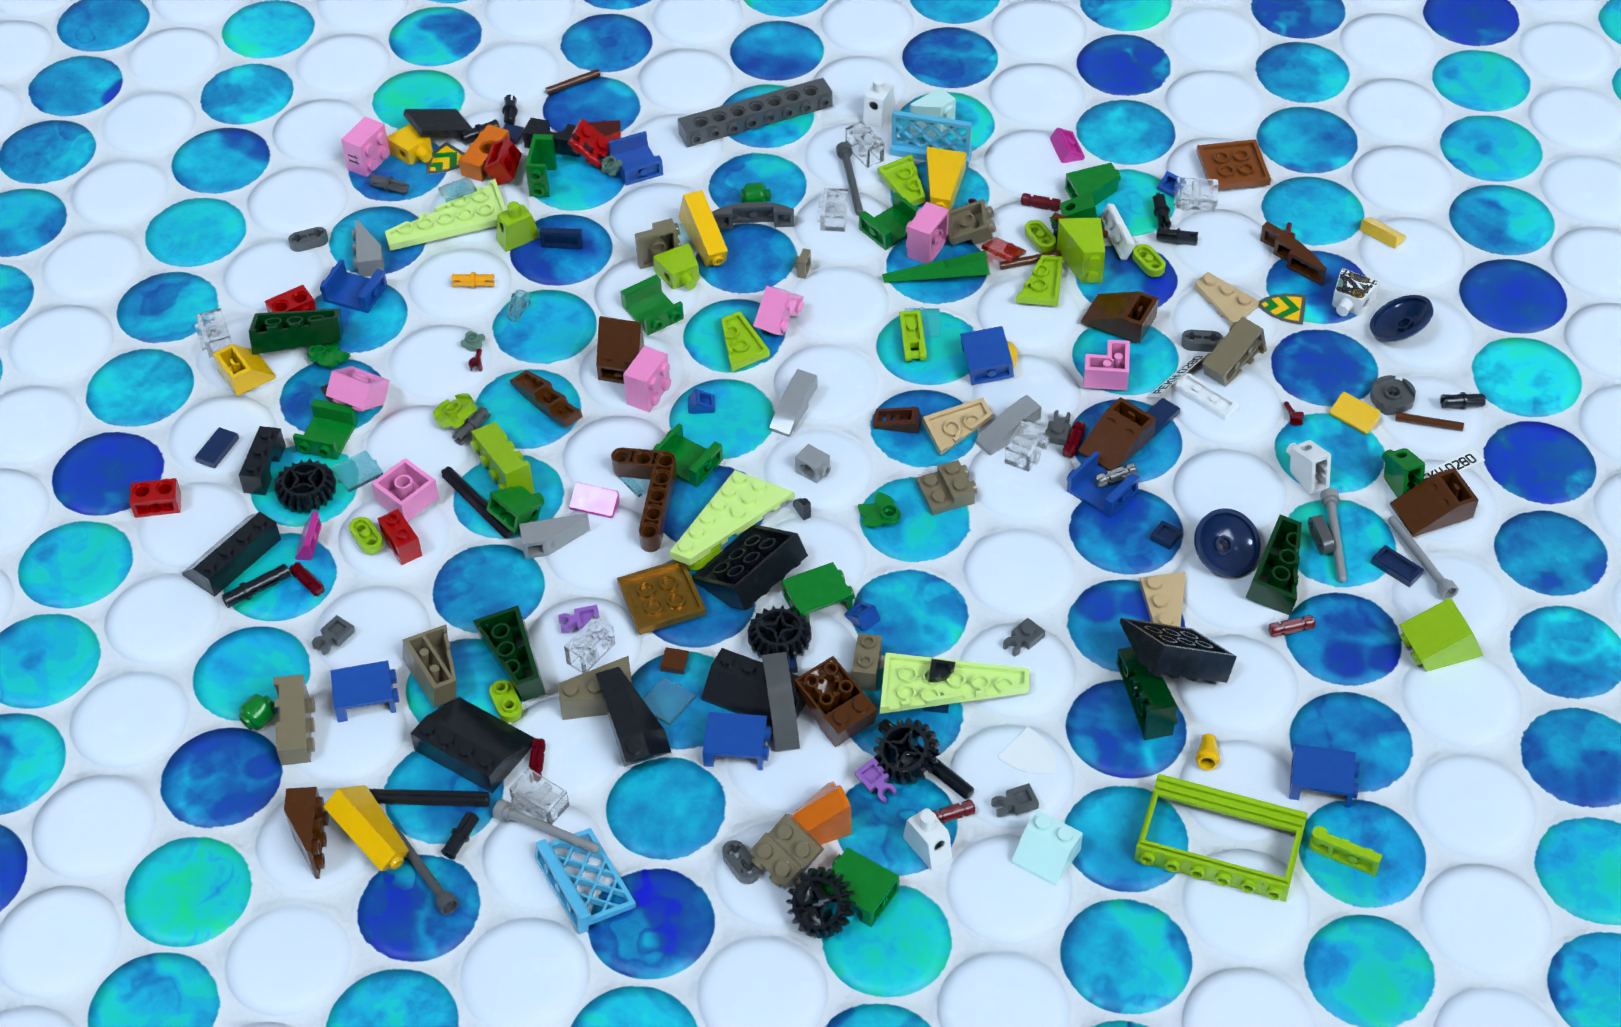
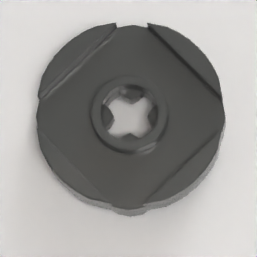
M1393 375L1382 376L1375 380L1371 388L1370 399L1380 409L1382 414L1402 413L1413 407L1416 390L1408 380L1403 378L1401 381L1395 379L1396 376Z

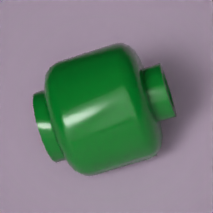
M763 182L747 183L744 189H741L742 203L771 201L770 189H766Z
M254 694L239 707L240 714L238 717L249 730L253 728L261 730L274 719L275 712L273 708L275 704L267 695L262 697L261 695Z

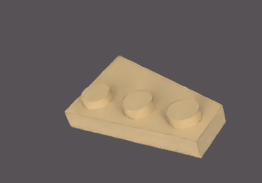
M1210 272L1205 273L1195 282L1194 289L1208 304L1214 305L1221 318L1225 317L1229 321L1228 325L1230 327L1234 322H1238L1242 316L1246 318L1258 308L1259 301Z
M982 397L924 416L922 422L941 456L990 421L992 413Z
M1186 572L1140 577L1139 584L1151 622L1181 627Z

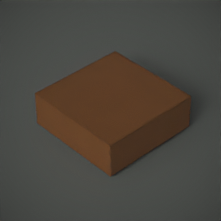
M666 647L660 670L684 675L689 659V651Z

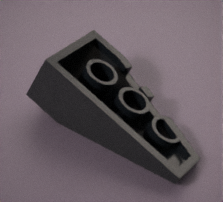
M616 667L596 673L595 675L624 767L671 753L663 726L621 668Z

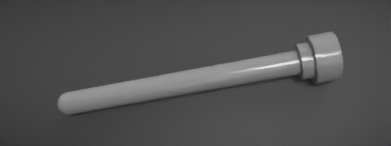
M1327 488L1321 491L1320 498L1321 503L1327 508L1330 532L1334 539L1335 550L1333 553L1337 579L1339 582H1345L1347 575L1336 506L1340 501L1339 492L1337 489Z
M1390 516L1388 518L1389 524L1437 583L1438 594L1443 600L1450 597L1453 598L1459 591L1456 584L1442 576L1395 516Z
M500 799L494 806L493 817L501 821H510L512 819L592 853H597L600 850V846L595 842L515 810L511 802Z

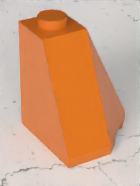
M833 781L827 783L791 814L820 845L852 834L851 805L842 786H836V783Z

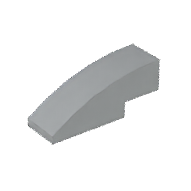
M797 369L779 402L769 427L770 431L790 437L807 411L808 401L818 388L817 375Z
M1025 395L1002 412L976 439V444L991 456L1023 436L1025 428L1040 420L1042 407L1030 396Z

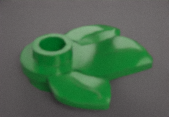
M336 342L311 346L308 349L307 359L324 367H335L338 363L348 360L351 355L350 353L338 350L339 343Z
M881 492L876 494L875 503L858 504L859 513L864 517L862 524L867 527L875 528L884 524L894 525L901 518L899 509L894 505V499Z

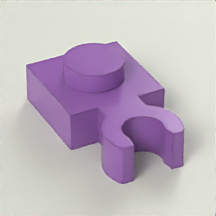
M597 605L574 609V615L567 613L558 615L559 623L566 622V624L560 625L562 633H569L574 628H578L579 633L602 628Z
M873 758L855 771V776L870 794L877 790L880 802L886 804L887 799L883 796V793L890 791L896 796L897 790L892 784L886 783L890 780V776L888 773H883V767L878 766V761Z

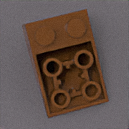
M1139 291L1098 294L1083 316L1081 323L1140 343L1157 316L1159 298Z
M599 317L596 361L598 380L624 384V372L644 347L642 322Z
M1120 397L1105 411L1078 449V453L1089 457L1095 451L1099 452L1098 465L1108 471L1123 466L1154 437L1156 418Z
M1452 468L1427 478L1390 502V506L1412 537L1474 518L1479 499L1456 468Z
M834 656L794 680L820 729L835 748L875 722L878 709Z
M317 787L286 788L284 811L293 838L314 877L320 879V871L325 868V856L322 853V848L327 846V835L324 832V826L329 824L328 812L324 811L323 807L324 798L319 796Z

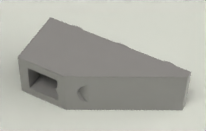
M355 220L356 229H352L353 241H356V243H352L353 253L356 255V257H353L354 269H358L359 275L363 277L372 276L377 269L385 271L381 245L359 220Z
M588 513L519 524L525 559L548 556L590 531Z

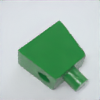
M1092 192L1061 202L1060 204L1061 215L1070 218H1097ZM1050 217L1051 227L1054 229V225L1057 222L1053 221L1052 217Z
M1403 448L1396 451L1390 449L1383 453L1382 459L1385 462L1384 479L1397 498L1424 481L1425 463L1409 449Z
M523 486L510 487L490 492L486 510L516 534L520 532L519 524L538 520L541 505L544 504V498L541 493L531 494Z

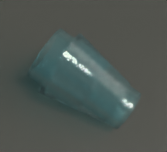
M516 290L515 293H512L507 318L510 321L518 322L531 304L529 293L523 290Z

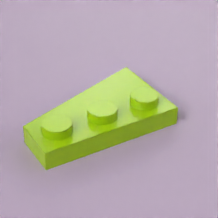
M912 154L877 167V174L894 193L896 192L903 198H906L913 206L925 202V193L919 180Z
M1042 255L1032 270L1029 280H1026L1022 291L1016 296V303L1058 306L1063 257Z
M740 311L721 318L732 371L770 357V350Z

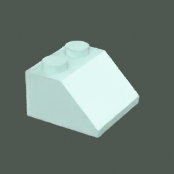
M940 87L910 104V113L955 120L956 99ZM917 122L922 129L927 126L924 122ZM936 125L941 132L947 129L944 125ZM910 126V133L912 135L917 133V131L912 126ZM931 129L926 132L931 138L937 135Z
M1038 810L1026 826L1011 863L1057 886L1081 850L1083 833Z

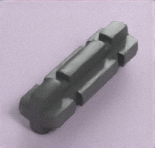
M1129 463L1125 467L1120 466L1106 471V474L1100 473L1095 475V483L1101 488L1108 485V482L1112 484L1124 480L1131 473L1137 475L1138 469L1134 463Z

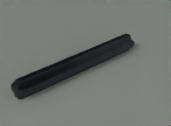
M450 466L442 469V477L502 537L508 539L514 535L512 531L486 510L488 503Z
M884 719L879 723L878 730L880 732L881 730L887 732L890 730L888 723L892 722ZM918 744L917 748L923 753L924 748ZM937 759L938 765L931 764L932 774L962 798L969 799L973 795L974 787L939 759Z
M369 788L376 801L381 804L487 807L490 803L489 792Z

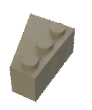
M1242 316L1238 322L1232 324L1229 333L1217 342L1216 348L1211 354L1208 353L1204 357L1202 362L1204 374L1226 387L1242 373L1241 367L1246 363L1251 365L1255 361L1253 357L1257 353L1263 354L1267 351L1264 329Z
M447 625L403 639L402 659L432 706L435 708L455 700L456 676L451 657Z
M629 655L558 683L562 720L608 715L595 674L620 667L632 684Z
M303 674L274 677L273 683L278 694V699L274 700L275 708H278V721L275 722L276 745L281 766L311 762V752H315L314 737H311V732H315V721L313 717L311 718V713L315 712L314 698L309 697Z

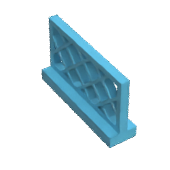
M893 110L890 155L906 157L912 154L914 159L926 161L927 147L967 153L966 167L968 168L972 156V122ZM897 118L905 119L908 123L903 126L897 121ZM917 122H924L927 126L922 129ZM936 125H944L947 129L941 132ZM912 126L917 133L912 135L907 128ZM956 128H965L966 133L961 135ZM930 129L937 134L933 138L926 133ZM902 132L907 138L897 137V135ZM950 132L956 137L953 141L946 136ZM921 135L927 141L917 140L916 138ZM941 138L946 144L936 143L935 141ZM961 142L966 148L956 146L955 144Z
M591 828L577 832L575 835L585 839L588 838L590 841L597 843L600 846V850L597 853L589 852L560 839L547 843L546 839L536 842L535 859L578 934L588 931L591 924L636 907V902ZM564 848L568 849L569 853L567 857L557 855L554 850ZM573 852L587 855L584 863L570 859ZM590 857L601 859L603 862L601 868L588 864ZM567 865L580 868L578 876L568 874L566 872ZM585 870L598 874L595 882L582 878ZM601 876L612 878L614 881L613 886L599 883ZM578 884L591 887L590 894L579 893L577 891ZM596 889L609 893L606 901L593 897ZM614 894L623 897L626 902L618 905L610 901ZM592 903L603 907V910L591 915L588 907Z

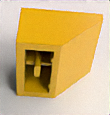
M231 344L213 353L218 372L236 396L276 378L259 354L252 355V349Z

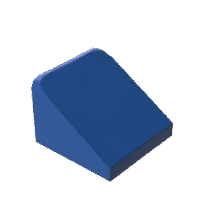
M1167 171L1157 189L1175 197L1187 183L1183 178Z
M694 389L688 397V413H714V395Z
M859 602L844 614L850 622L864 632L880 621L875 605Z

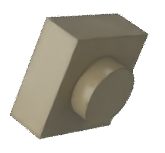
M803 248L800 256H797L795 259L794 267L797 268V277L806 279L812 265L811 250Z

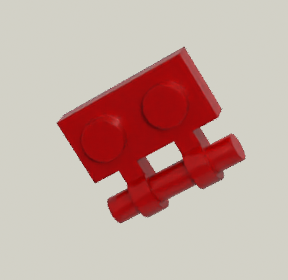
M581 119L571 134L573 138H570L567 144L572 147V151L576 154H581L588 164H593L596 168H600L602 165L600 160L604 159L609 151L608 142L610 140L587 121Z

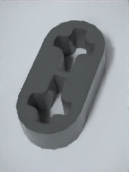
M314 227L292 233L288 241L291 250L301 252L327 244L328 235L325 228Z
M1186 330L1182 334L1181 346L1189 351L1212 352L1216 348L1217 342L1223 336L1216 331Z
M1323 516L1309 517L1308 529L1319 553L1322 555L1334 552V539Z
M731 840L725 843L722 848L723 860L737 880L743 884L756 882L759 878V867L752 862L753 856L740 841ZM730 851L738 852L739 859L734 854H730ZM743 866H745V868H746L748 871H751V870H752V873H751V874H748L747 872H744V873H743Z

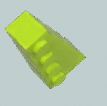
M496 421L471 431L473 440L470 441L472 450L475 454L479 453L482 466L489 469V476L493 483L497 482L498 490L523 486L531 494H535L530 463L527 460L523 461L522 453L520 451L516 452L513 442L511 440L508 441L506 434Z

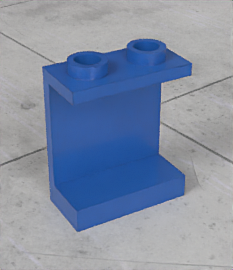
M646 131L608 142L610 156H614L616 160L621 159L623 161V165L619 168L618 172L626 186L663 175L662 159L660 155L654 156L650 150Z
M340 259L332 267L327 278L322 281L320 291L322 292L324 302L369 313L388 285L385 271L377 269L371 278L348 273L344 260Z
M1003 326L960 334L962 351L965 352L971 385L1014 377L1013 362Z
M1095 451L1089 457H1085L1076 470L1073 469L1068 474L1067 492L1111 518L1138 492L1139 476L1131 473L1125 480L1112 484L1108 482V485L1101 488L1098 487L1095 483V475L1100 473L1106 474L1107 470L1098 465L1099 452Z
M388 660L330 670L334 710L338 723L348 721L347 709L389 702L391 713H396L395 703L399 702L398 689L393 688V684L397 683L395 669H390Z
M708 712L702 751L704 766L714 767L715 756L757 759L758 770H763L764 761L769 759V746H766V741H771L772 726H768L767 716Z
M1295 744L1291 763L1289 799L1299 800L1302 789L1345 795V807L1350 808L1352 798L1357 799L1359 786L1358 783H1354V778H1358L1360 763L1355 762L1356 752Z

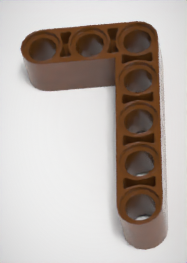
M617 448L611 454L615 475L650 480L639 527L641 548L644 551L655 552L662 543L677 477L675 456L668 451Z

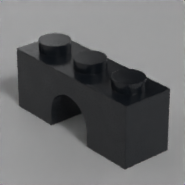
M530 117L522 132L524 148H530L533 134L553 135L555 153L581 157V154H576L572 151V147L567 144L569 139L573 138L571 134L576 125L567 124L563 131L551 132L549 120Z
M259 426L239 473L244 493L266 495L272 481L270 472L271 462H279L286 447L281 428Z

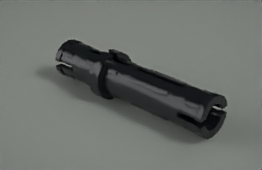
M282 564L247 583H240L239 587L222 594L221 598L225 606L230 608L245 599H252V596L291 577L290 571L285 564Z

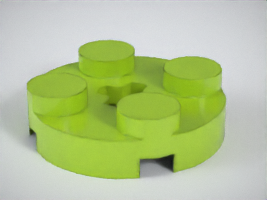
M461 393L454 395L456 397L455 400L450 402L449 399H446L436 407L433 415L439 428L450 426L459 428L465 423L464 420L477 411L478 407L470 394Z

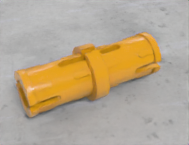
M476 272L452 274L451 280L453 282L451 283L452 287H494L495 280L493 279H495V275L476 274Z

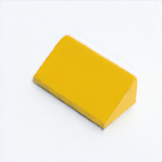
M1372 217L1364 218L1361 221L1360 231L1394 249L1406 238L1405 234Z
M1346 392L1339 396L1329 411V415L1365 435L1379 422L1381 413L1376 408Z

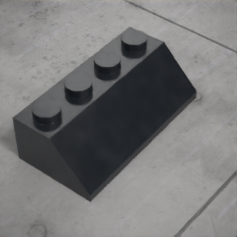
M261 512L248 516L185 569L182 575L215 597L281 540L276 521Z
M721 648L710 667L701 697L702 701L737 714L767 716V723L769 726H772L763 663ZM790 673L797 719L806 702L794 682L799 676Z

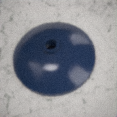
M1407 295L1396 298L1383 305L1373 315L1370 321V330L1374 337L1383 341L1394 342L1410 338L1427 326L1433 316V305L1428 298L1421 295Z
M1228 508L1211 511L1200 520L1195 530L1194 544L1197 555L1201 562L1217 575L1224 577L1240 576L1253 568L1259 558L1261 550L1259 533L1252 521L1239 511ZM1219 543L1222 544L1223 550L1219 548Z

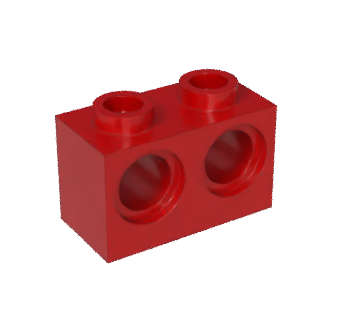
M506 137L492 144L483 169L491 179H496L497 185L509 183L515 177L522 153L509 137Z
M304 285L265 300L268 313L316 310L314 298Z
M177 478L131 483L130 506L134 517L180 513L181 490Z
M399 509L378 518L381 535L401 565L422 556L419 538Z

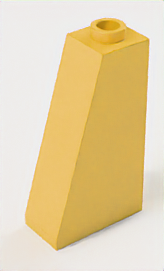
M927 147L926 167L929 203L949 209V211L952 210L966 170L967 153Z
M703 190L683 194L678 216L705 266L721 265L726 261L728 249Z
M360 785L338 788L325 803L324 809L380 871L395 870L400 867L409 849L368 787Z

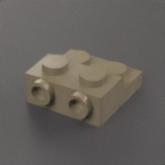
M984 199L949 211L948 235L951 245L972 239L974 244L993 238V232L997 231L994 221L991 220V218L995 217L994 211L991 206H987Z
M672 218L652 223L653 229L635 233L637 262L640 269L654 266L653 256L681 246L678 238L680 228L678 223H674Z
M959 460L938 465L937 472L916 477V484L932 515L975 504V494H977L976 483L969 481L968 468L966 465L961 466Z
M785 814L769 833H765L749 852L754 856L751 860L760 869L766 868L771 873L769 879L776 886L792 887V881L800 878L799 874L807 870L824 848L790 814Z

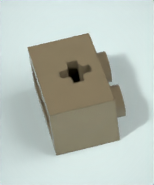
M858 633L852 666V679L861 690L876 691L882 656V636Z

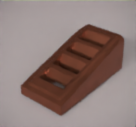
M918 407L876 409L872 426L874 429L919 433L922 416Z

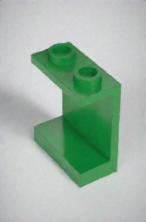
M533 134L525 165L529 195L532 197H550L547 170H556L557 168L553 135Z
M895 192L893 194V206L875 217L866 211L859 214V230L884 250H887L907 238L906 226L909 221L915 218L918 208Z
M657 274L620 291L622 307L636 322H642L643 331L647 335L684 319L683 303L680 301L673 304L662 292L661 279Z
M314 399L311 404L314 418L304 435L296 433L293 435L296 451L337 460L358 424L356 410L351 406Z
M679 423L653 448V450L673 453L676 459L677 478L695 487H698L723 460L722 444L714 441L706 449L684 438L683 428Z
M834 562L782 580V595L788 606H792L794 612L799 610L800 616H806L808 623H810L809 613L843 601L847 610L853 607L854 591L851 586L846 585L842 570H838Z
M848 847L842 855L838 854L833 861L832 869L835 870V875L838 873L843 874L842 882H850L847 891L855 892L853 896H849L850 901L856 902L853 907L863 912V923L872 927L899 891V876ZM821 881L822 886H825L828 893L835 894L827 883Z

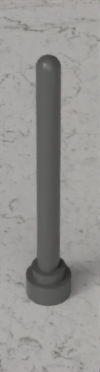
M841 142L836 146L837 156L843 160L855 213L859 216L863 212L850 159L853 150L849 142Z
M392 824L409 849L406 854L407 858L436 896V907L443 915L454 912L459 906L457 898L453 893L444 891L397 825Z

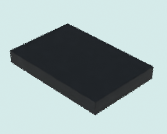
M405 109L403 114L420 137H460V132L472 128L457 109Z

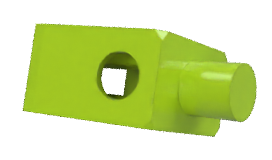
M516 201L509 202L507 205L508 210L497 215L496 240L505 252L540 238L534 218L525 205H520Z
M689 243L653 256L655 273L672 289L685 286L687 290H692L696 287V281L699 280V267Z

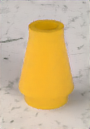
M1204 734L1201 737V743L1195 756L1196 763L1203 770H1213L1220 763L1216 737L1213 734Z

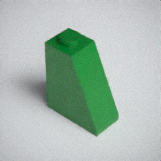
M1111 162L1066 173L1065 189L1071 199L1092 192L1096 206L1118 190V182L1121 180L1120 173Z

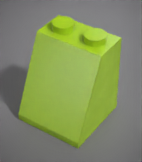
M1101 218L1059 219L1056 250H1060L1063 261L1081 283H1102L1105 246Z
M1451 597L1399 625L1403 632L1399 635L1406 648L1412 647L1414 652L1410 654L1417 666L1422 664L1426 672L1475 659L1483 655L1474 633Z

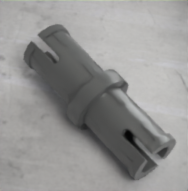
M480 407L472 417L467 418L463 426L452 435V438L455 439L454 441L458 445H464L472 436L471 431L480 428L490 418L489 411L484 407Z

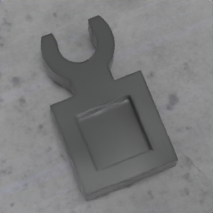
M1056 410L1053 421L1049 420L1044 442L1064 446L1070 433L1071 424L1069 423L1071 414L1067 412L1066 417L1061 418L1058 416L1059 410Z
M336 615L320 630L322 636L313 639L312 646L314 649H317L320 645H323L320 649L322 654L326 655L330 652L333 644L339 647L355 632V628L352 624Z
M1026 618L1011 631V637L1004 640L1003 649L1014 646L1012 656L1015 657L1020 654L1023 646L1029 650L1044 638L1045 630L1031 619Z
M1030 783L1006 790V797H993L991 805L992 807L1002 806V808L996 809V816L1004 817L1011 810H1013L1016 816L1038 809L1039 801Z

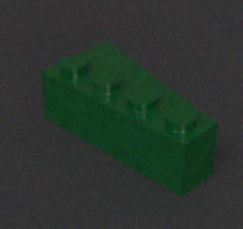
M340 309L255 313L249 329L252 355L341 341L344 332Z
M1281 514L1279 515L1245 597L1289 616L1297 601L1296 591L1300 560L1301 522Z
M517 605L473 620L480 638L522 701L524 702L546 694L519 606Z
M1132 647L1118 649L1116 664L1144 740L1173 735L1174 725L1177 724V704L1163 676L1157 677L1148 672L1149 669L1140 664Z

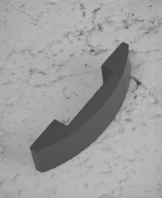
M745 202L725 206L712 212L719 229H733V223L774 222V227H794V209L776 203Z
M786 652L762 655L775 752L800 749Z

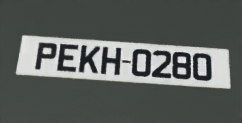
M1198 352L1146 398H1158L1210 352Z
M1472 449L1424 472V480L1436 473L1456 468L1458 472L1464 471L1485 461V459L1475 449Z

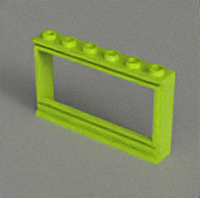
M1158 773L1136 845L1134 861L1141 862L1147 866L1153 865L1164 868L1169 872L1186 874L1195 879L1212 881L1220 886H1230L1241 889L1246 893H1256L1267 896L1272 900L1286 902L1308 813ZM1158 797L1296 833L1285 878L1147 841L1146 837Z

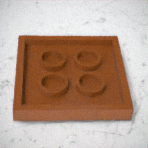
M1256 139L1197 145L1196 152L1210 191L1270 185L1271 178Z

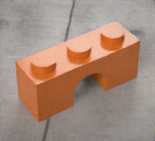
M488 124L479 133L477 139L470 144L464 155L460 157L461 176L483 182L488 175L483 168L493 143L506 137L510 139L509 130Z

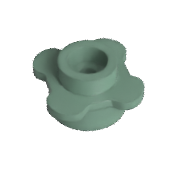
M608 156L602 161L601 172L603 174L608 173L611 177L615 176L623 165V161L621 159L616 160L614 156Z
M469 331L465 334V339L460 342L461 346L466 347L468 351L476 352L477 349L482 348V341L485 340V335Z

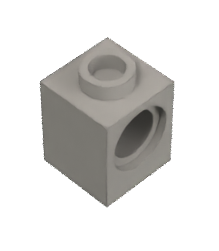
M807 444L795 456V472L816 484L830 473V455L810 444Z

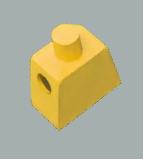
M411 124L387 136L390 154L406 164L413 165L420 160L428 163L432 159L433 151L430 137H420Z

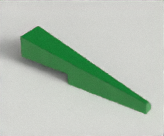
M986 250L882 274L884 282L991 275Z

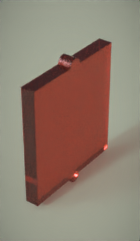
M620 120L588 122L610 141L621 138Z
M998 237L986 242L981 247V249L1010 262L1025 255L1027 251Z

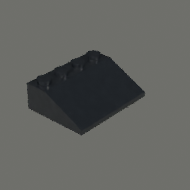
M754 524L693 575L692 579L694 583L728 606L747 610L761 596L767 594L777 582L783 580L786 574L793 568L798 567L808 554L798 533Z
M1127 618L1120 619V624L1140 664L1148 668L1150 674L1157 677H1162L1165 674L1174 679L1185 677L1194 682L1202 679L1210 684L1228 682L1237 656L1196 630Z
M460 697L427 715L410 733L416 752L490 793H493L529 752L532 740L534 739L529 734Z

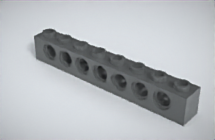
M819 78L677 118L679 135L688 148L833 106L832 90L824 78Z

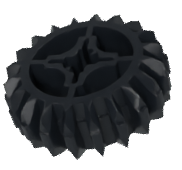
M311 459L307 462L301 460L298 464L292 462V466H284V472H279L278 478L275 479L277 499L285 509H290L292 513L296 510L300 514L305 510L311 513L312 509L319 510L321 505L327 506V501L333 500V495L336 494L337 483L333 471L326 463L321 464L319 460L314 463Z
M783 605L779 609H776L774 606H772L771 610L764 608L762 614L756 613L755 619H751L747 630L748 643L753 653H757L759 659L762 658V655L786 652L787 660L789 654L793 659L797 658V655L803 656L804 650H808L812 639L811 625L808 623V619L806 616H800L799 610L794 612L792 606L789 609H785Z
M908 717L905 723L901 719H897L896 726L888 723L890 730L887 732L881 730L883 738H876V742L880 746L873 748L877 754L874 758L878 761V766L883 767V773H888L894 783L901 781L903 785H907L910 779L913 784H916L918 776L925 780L924 773L926 771L933 773V769L930 767L931 764L938 765V761L934 757L940 755V751L937 749L940 743L935 739V732L930 731V727L927 724L922 725L920 720L916 719L913 723L912 719ZM919 737L923 738L924 741L923 753L917 748ZM891 750L896 754L895 766L891 765L890 762Z
M818 867L817 870L810 868L808 869V874L806 872L800 873V880L795 879L792 881L796 889L788 890V893L793 897L786 901L787 904H792V909H789L787 913L795 914L792 923H800L798 930L800 932L807 930V936L809 937L816 934V937L820 939L824 938L825 935L833 937L834 932L841 933L843 931L842 925L848 926L850 924L846 916L851 917L854 915V912L849 910V907L856 904L855 901H850L849 898L855 892L847 891L850 882H842L844 875L841 873L835 875V870L832 868L827 871L825 867ZM821 881L827 883L835 894H829L825 886H822ZM809 889L810 896L809 899L805 902V897ZM829 899L828 901L823 902V905L813 906L814 904H817L819 900ZM837 903V909L833 916L832 909L833 906ZM807 911H813L816 918L820 919V923L814 921Z

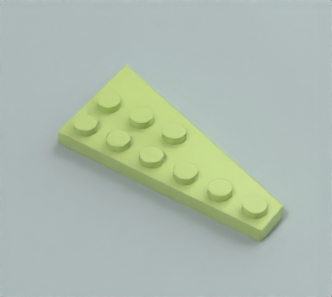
M496 179L490 180L489 185L483 188L480 186L474 188L473 192L466 196L461 194L434 207L435 211L429 214L424 212L418 215L419 219L412 222H403L385 231L389 249L392 251L497 226V215L506 211V207Z
M734 470L670 550V558L691 566L711 553V549L716 545L725 544L730 536L734 534L739 535L762 520L763 515L772 510L774 512L780 508V504L793 500L795 492Z
M885 653L879 714L1028 693L1030 668ZM931 659L956 662L953 674L941 682H928Z

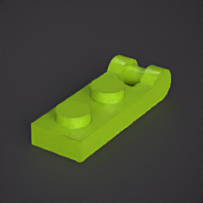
M921 310L900 311L899 319L905 362H911L912 359L926 361L927 355ZM911 348H918L919 350L911 351Z
M1317 826L1313 829L1312 838L1309 843L1311 851L1374 877L1376 876L1383 855L1376 853L1370 848H1364L1351 843L1347 839L1328 834L1326 828L1322 826Z

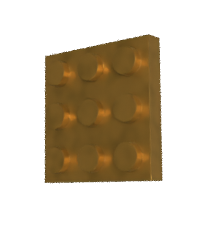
M675 560L617 578L618 586L639 635L706 615V608L684 563Z

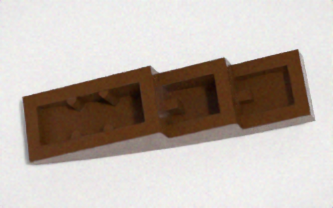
M1267 221L1262 226L1260 241L1274 248L1273 255L1287 261V269L1322 286L1327 270L1322 262L1301 242Z
M526 370L510 380L511 385L531 404L563 427L567 428L583 417L580 409L569 404L565 395L553 390L551 382Z

